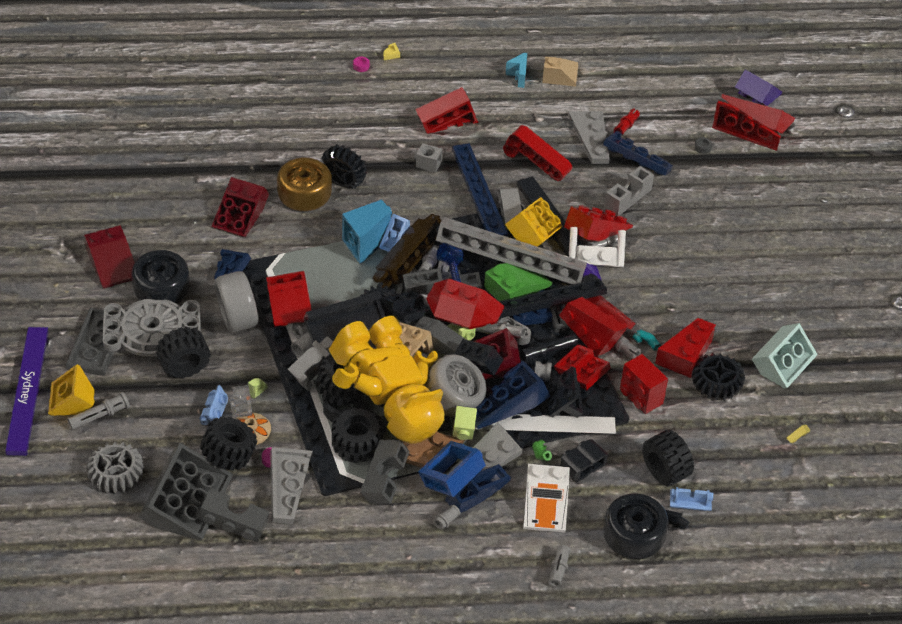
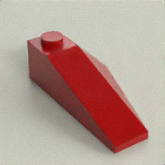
M724 94L721 96L728 103L736 106L775 133L782 134L795 120L793 116L783 110Z

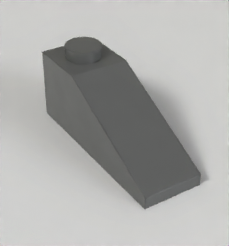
M425 316L414 325V327L430 331L434 346L433 351L446 355L454 354L462 339H465L439 320Z

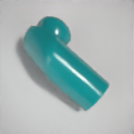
M642 329L637 330V333L633 335V338L638 343L644 339L654 351H657L661 346L653 334Z

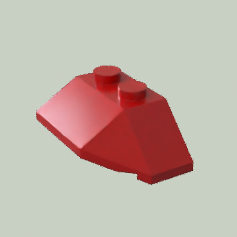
M452 279L434 283L426 298L434 318L469 330L488 324H496L504 310V305L485 290Z

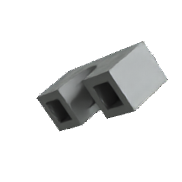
M639 166L629 174L628 181L624 187L617 183L606 192L604 208L616 212V216L621 215L652 190L654 174Z

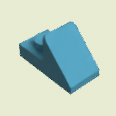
M523 53L506 63L505 74L515 76V80H518V87L521 88L525 86L527 53Z

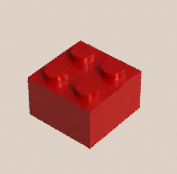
M640 354L624 364L620 390L624 396H627L634 403L636 408L647 414L664 403L668 378L643 354Z

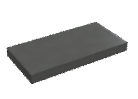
M89 309L66 363V370L78 364L84 373L105 376L114 352L105 350L103 345L104 310ZM110 311L108 314L116 315L118 312ZM111 325L108 327V329L114 330L118 326ZM109 340L107 343L112 345L117 343V341Z

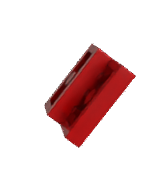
M579 344L554 366V369L560 375L570 367H575L577 382L580 383V388L588 390L611 368L610 362L595 357L592 349Z

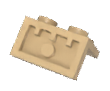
M399 322L402 327L400 338L409 349L410 356H413L417 350L429 354L434 350L430 331Z

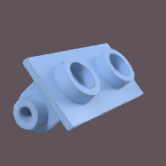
M218 385L217 390H212L208 394L205 403L206 408H203L199 418L202 425H208L214 418L222 417L225 406L228 403V396L220 385Z
M678 487L670 489V507L712 511L713 492L709 490H695V492H692L691 489H681Z

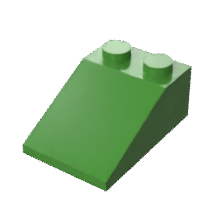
M508 263L499 264L485 272L484 288L498 301L537 293L552 285V282L543 274Z

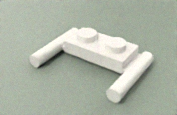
M570 227L569 257L594 266L624 268L625 230H618V248L577 246L578 228Z

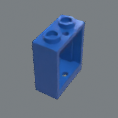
M450 441L418 473L426 488L454 497L486 464L482 458L483 454L479 449ZM457 459L463 460L449 475L443 474Z

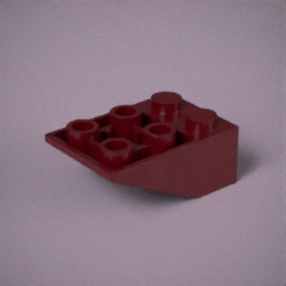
M231 177L211 227L245 238L262 213L269 193L263 186Z

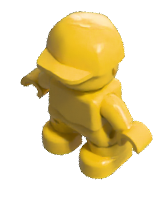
M387 316L378 320L369 331L361 321L346 325L338 333L329 348V352L336 363L345 366L344 369L338 368L332 377L333 383L343 389H348L352 384H355L354 388L369 396L375 405L385 404L384 415L389 422L387 428L397 439L408 444H417L432 437L444 421V409L441 404L443 391L438 389L430 392L424 384L428 380L429 368L438 359L437 352L432 351L425 358L417 350L413 357L410 356L409 349L400 338L402 327L394 316ZM369 340L376 346V349H373L368 344Z

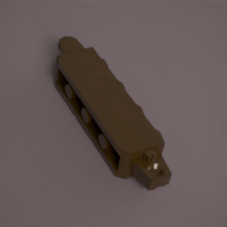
M430 214L425 219L418 218L376 266L377 272L373 275V281L379 283L378 285L381 288L385 286L389 288L391 284L401 283L404 280L403 274H409L435 244L438 234L436 229L441 223L440 216Z

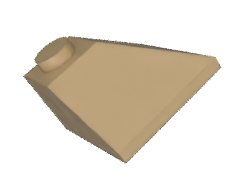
M545 57L542 83L576 87L579 62L563 58Z

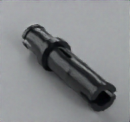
M571 334L543 344L541 342L536 343L533 347L521 350L520 355L524 362L538 357L544 358L547 354L578 345V340L575 334Z

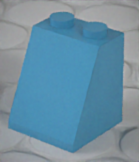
M383 200L342 214V240L359 264L363 263L379 248L390 222L392 210Z

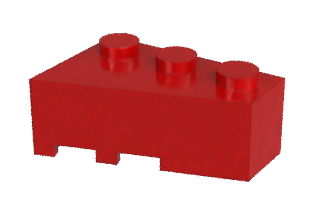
M463 87L415 109L427 134L447 130L448 127L454 125L461 127L463 123L467 122L478 123L471 102Z
M580 297L567 303L559 316L584 344L593 350L594 355L598 357L614 347L629 325L618 322L613 315L605 314L600 311L601 308Z

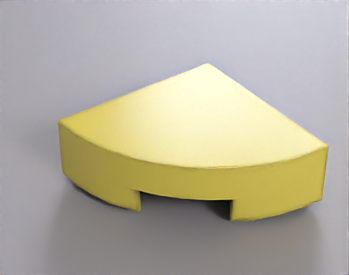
M396 43L388 45V48L384 50V60L400 58V52Z
M802 425L790 434L787 439L790 443H794L800 437L809 433L810 429L807 425Z

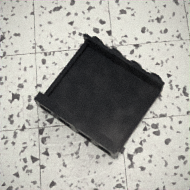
M380 291L306 312L303 319L312 343L316 340L320 344L327 336L334 341L341 329L356 321L363 322L369 331L374 323L385 317L380 303L382 299ZM369 340L368 344L373 349H376V346Z

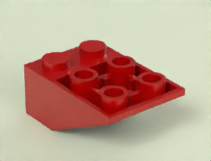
M579 205V207H570L564 227L569 230L570 227H577V234L587 240L602 241L618 234V230L626 231L632 228L633 225L627 222V218L616 216L614 211L606 209L603 212V210L592 207L591 210L586 206Z
M300 271L266 277L274 325L286 326L291 323L305 322L303 319L305 313L312 310L305 272Z

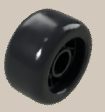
M168 250L150 251L140 256L132 266V288L135 296L140 301L151 299L169 300L178 303L189 291L190 277L188 265L175 252Z
M637 493L626 494L615 499L608 507L603 526L604 538L609 547L622 557L635 560L649 558L663 547L667 536L669 520L663 506L652 497Z

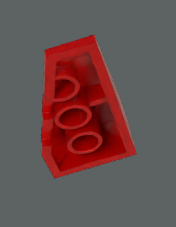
M718 100L713 129L775 151L778 150L780 135L736 106Z

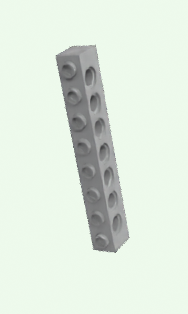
M446 217L440 223L436 241L571 284L581 283L587 262Z

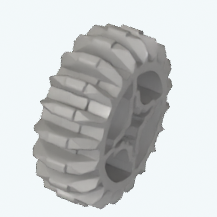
M114 441L113 445L106 443L104 448L99 446L98 451H92V457H88L86 468L88 478L93 486H97L99 491L105 489L106 493L113 490L116 494L117 490L125 492L126 487L132 489L133 483L138 484L139 478H142L144 464L137 448L133 449L131 444L125 446L124 442L117 445ZM127 462H128L129 464H131L130 467H127V466H126V463H127ZM101 467L104 468L103 473L100 471Z

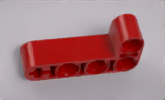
M520 125L508 137L503 146V151L508 157L514 158L521 152L556 181H561L572 170V164L569 160L525 125Z

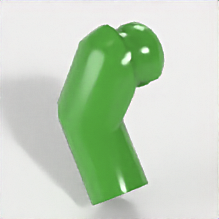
M535 441L532 449L536 459L549 461L552 458V453L546 451L547 445H544L545 441Z

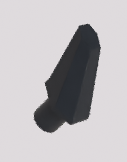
M665 510L669 522L674 525L677 523L686 529L690 522L682 517V513Z

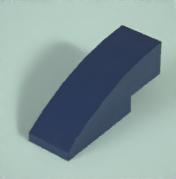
M499 464L479 472L454 497L447 495L445 501L449 506H457L460 513L465 512L500 490L511 480V477Z

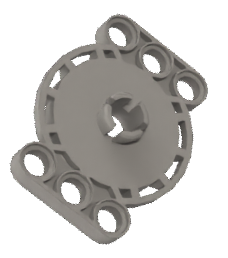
M151 299L135 302L125 309L116 303L108 304L104 308V348L109 352H115L123 347L135 355L155 357L157 356L156 345L170 331L177 330L180 327L196 328L197 331L201 332L200 304L198 301L188 300L180 307L169 300ZM190 307L196 308L193 312L187 311ZM113 310L118 311L116 315L108 314L110 311ZM189 322H196V323H197L195 326H188V325H187V323H189ZM151 323H155V328H151ZM111 325L118 326L114 330L108 329V327ZM109 340H116V341H117V343L112 344V345H111V344H108L107 342H108Z

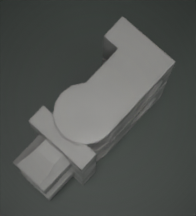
M328 336L320 344L315 340L312 343L313 347L309 348L288 368L292 376L307 391L314 386L311 380L319 373L322 361L328 355H331L329 348L333 341Z

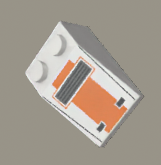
M528 464L523 529L565 533L570 467Z

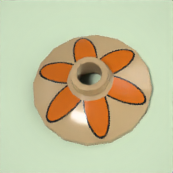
M245 413L237 417V419L243 423L245 422L248 424V427L254 430L253 433L257 436L256 445L263 443L269 437L271 424L263 415Z

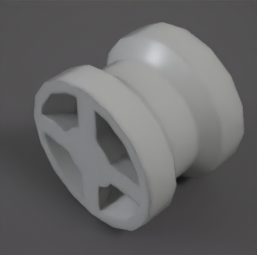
M536 361L535 373L545 382H550L552 363L542 364L540 361Z

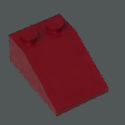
M121 225L84 235L86 251L103 289L132 281L131 269L135 262Z
M507 328L474 341L494 346L504 359L495 376L482 373L484 379L503 378L509 370L521 363L517 341Z

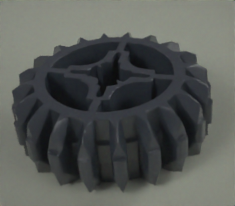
M338 144L325 150L320 162L324 163L329 169L332 183L341 187H347L348 189L350 187L356 188L362 184L367 174V166L364 165L365 161L361 160V155H357L356 151H352L350 147L346 148L344 145L340 147Z
M712 352L710 356L705 354L703 358H699L691 375L693 385H696V390H701V395L707 394L708 399L715 397L716 401L718 398H722L724 401L727 397L732 399L734 395H738L745 382L744 368H741V363H736L735 358L730 359L728 355L722 356L721 353L715 355Z

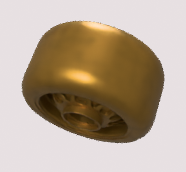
M303 157L290 160L280 168L277 175V192L281 202L288 208L297 211L316 210L325 205L331 196V173L324 163L313 158Z

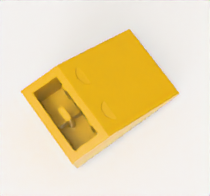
M542 197L505 224L516 240L537 247L563 227L558 216L554 215L549 204Z

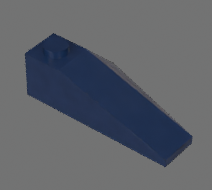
M524 361L509 370L503 376L504 380L500 385H495L491 389L492 394L487 399H483L480 405L476 407L475 426L478 429L535 408L550 397L543 380Z

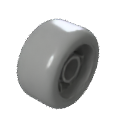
M236 271L217 277L214 281V287L227 329L230 332H238L256 326L258 323L257 307L245 273Z
M456 354L446 355L429 368L428 380L424 384L430 392L442 389L441 404L444 409V415L455 418L457 406L476 408L483 401L486 394L485 379L479 368L469 359Z

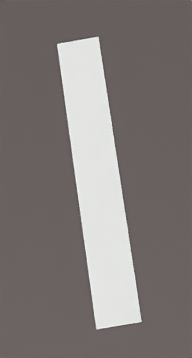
M517 414L523 418L512 419L513 416L498 421L505 430L616 434L615 417L580 416L577 418L575 416H554L552 418L549 415L531 417L526 414ZM496 423L480 429L490 430Z

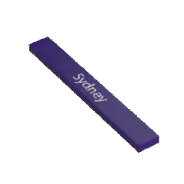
M28 327L5 450L6 455L27 456L49 333L48 327Z

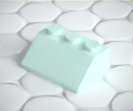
M800 323L782 326L752 358V361L762 376L785 389L791 385L818 354Z

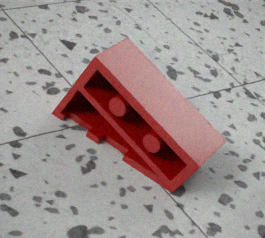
M700 318L695 319L658 348L655 364L691 378L695 363L698 362L699 358H703L713 340L716 324Z

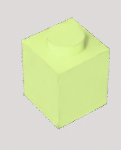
M456 407L452 437L460 440H473L476 408Z

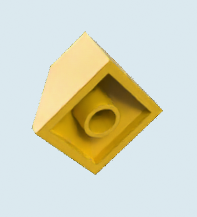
M76 364L51 383L49 415H77L93 407L95 390L80 365Z

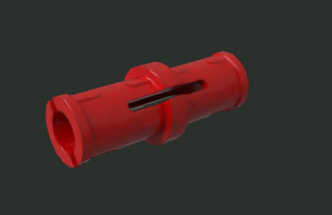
M632 108L626 116L620 119V123L613 129L614 133L618 131L623 136L626 130L630 129L634 121L639 118V111H635V108Z

